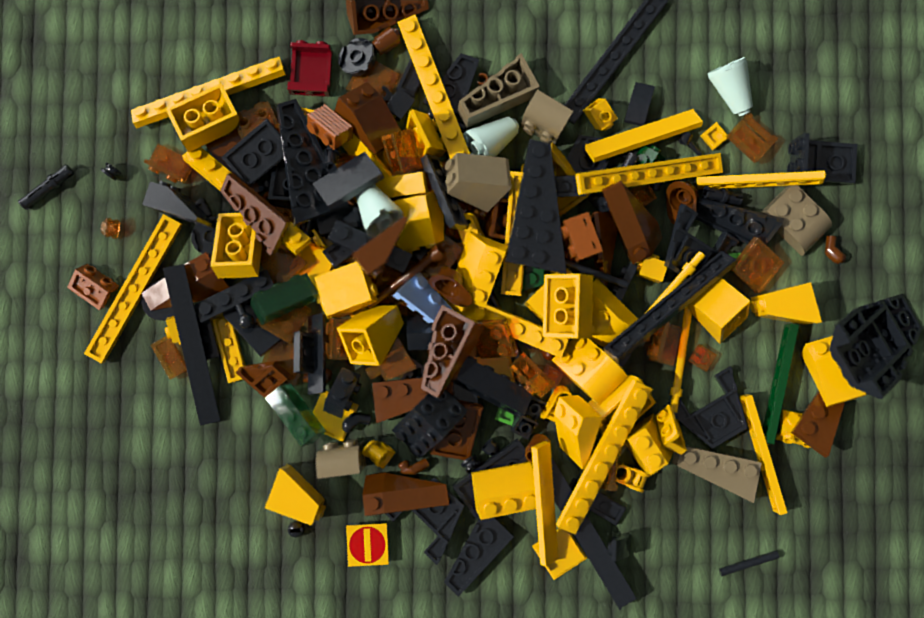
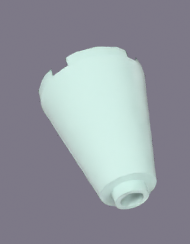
M745 57L707 73L708 78L733 114L738 113L739 116L751 112L749 108L753 107L748 63Z
M505 117L467 130L463 133L467 147H470L472 151L470 154L496 157L518 134L519 124L514 118Z
M375 184L355 196L364 229L370 237L375 238L403 217L402 210Z

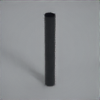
M772 551L719 568V573L721 577L779 559V554L777 551Z

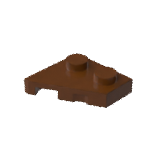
M276 361L241 366L235 372L264 398L290 376V373Z

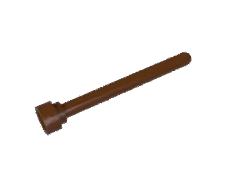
M438 243L432 246L424 259L376 295L378 301L367 307L370 309L375 307L429 264L437 261L440 262L447 257L444 249Z

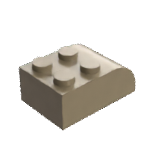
M537 90L525 110L521 127H523V131L527 134L538 136L541 142L549 144L553 142L556 144L565 130L573 111Z
M798 185L787 186L761 212L784 219L777 233L801 256L832 227V221L829 216Z
M352 439L346 440L342 445H338V442H330L323 445V448L317 451L316 455L317 478L360 473L367 466L366 457L362 454L364 442Z

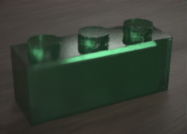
M307 273L303 275L297 274L287 282H278L266 291L260 290L254 293L251 297V307L261 325L315 302L318 292Z
M291 384L279 386L266 398L301 447L313 444L326 432Z

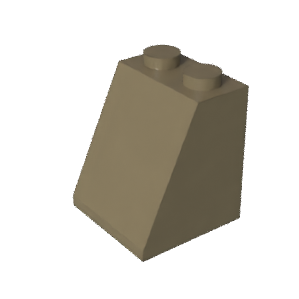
M456 153L445 164L447 194L484 212H488L512 188L509 160L506 158Z

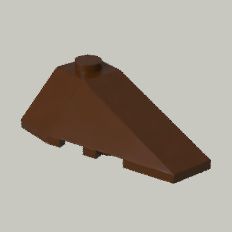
M622 181L602 189L622 246L632 264L652 256L663 238L657 220Z
M594 212L590 218L603 250L594 257L595 269L610 274L618 232L610 212ZM600 280L606 287L608 286V282Z

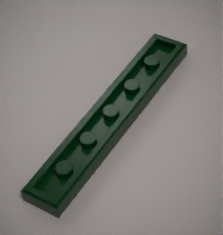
M785 324L763 424L766 443L774 444L799 328V325Z

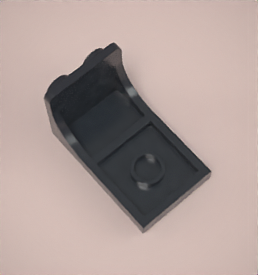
M803 133L790 142L788 146L790 162L787 165V173L825 171L823 183L855 184L857 144L809 140V133Z
M446 389L439 398L428 393L392 431L397 439L403 441L414 455L421 458L452 430L464 417L467 410Z

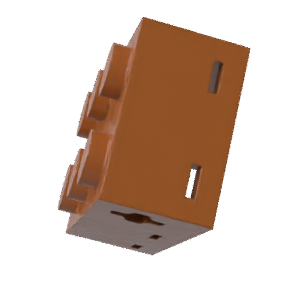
M588 212L564 220L561 224L562 241L566 250L564 251L565 259L581 263L594 258L603 251Z

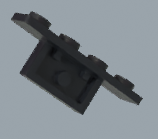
M323 313L308 317V333L302 331L294 332V372L308 375L309 395L326 392V315Z

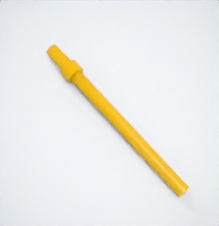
M699 251L689 263H685L679 275L647 311L696 271V266L705 257L702 252Z
M687 307L684 309L674 383L670 389V406L673 407L674 413L678 412L679 399L683 393L681 385L692 312Z

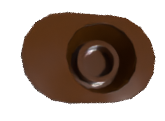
M675 181L671 183L666 192L667 214L670 221L675 224L680 204H685L697 212L699 194L697 189L688 181Z
M444 265L437 275L429 279V285L452 304L460 307H467L472 304V295L463 286L464 278L460 272Z

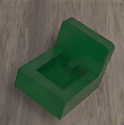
M653 145L650 148L642 146L637 153L640 159L636 165L658 162V160L664 161L665 158L660 154L662 151Z

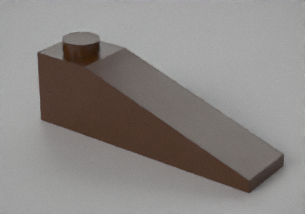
M346 0L347 16L354 35L376 33L401 20L429 9L428 0Z
M207 252L185 264L193 303L203 301L230 287L226 278H218L211 268L212 254ZM165 278L141 293L151 311L172 307Z
M441 305L432 324V341L428 346L430 352L428 362L424 368L421 389L439 398L477 344L485 326Z
M390 473L365 476L363 489L365 516L450 505L447 484Z

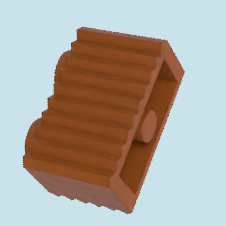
M326 104L317 108V110L315 109L314 112L308 113L307 128L310 133L316 134L325 145H329L333 150L353 139V126Z

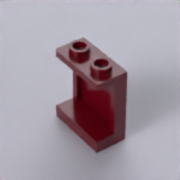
M298 40L296 43L291 42V77L287 85L289 93L300 96L330 97L333 57L331 45L323 41H318L316 44L308 43L304 40Z

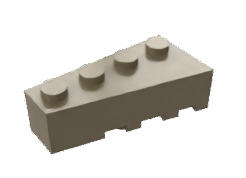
M522 53L511 63L502 67V70L497 74L489 77L484 84L475 88L459 101L457 112L466 128L531 100L536 91L539 90L540 86Z
M686 446L687 451L682 455L674 452L673 464L754 503L761 462Z

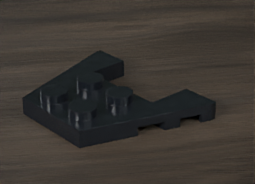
M578 136L567 157L576 174L605 170L610 158L594 163L585 150L586 144L601 140L602 138ZM639 148L619 154L617 156L626 159L628 153H633L636 155ZM603 192L590 193L587 199L599 212L607 211L600 206L605 198Z
M680 204L664 263L665 267L678 275L685 263H689L699 251L705 257L696 266V271L720 251L728 254L727 251L739 243L738 239L722 231L716 244L711 248L688 233L698 213L685 204Z
M731 366L714 375L724 395L692 414L688 412L681 399H679L678 412L674 413L675 418L711 449L747 429ZM671 401L662 407L665 408L667 405H670Z
M433 478L430 480L432 482L441 483L437 478ZM448 490L450 505L412 510L437 535V538L424 551L436 565L441 561L465 507L450 490ZM403 512L385 515L394 522Z

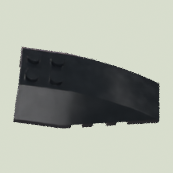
M899 294L854 308L835 325L829 351L833 360L836 361L842 371L843 377L851 387L877 399H883L901 380L903 376L901 371L906 369L908 364L906 359L912 355V345L917 343L923 327L904 295Z

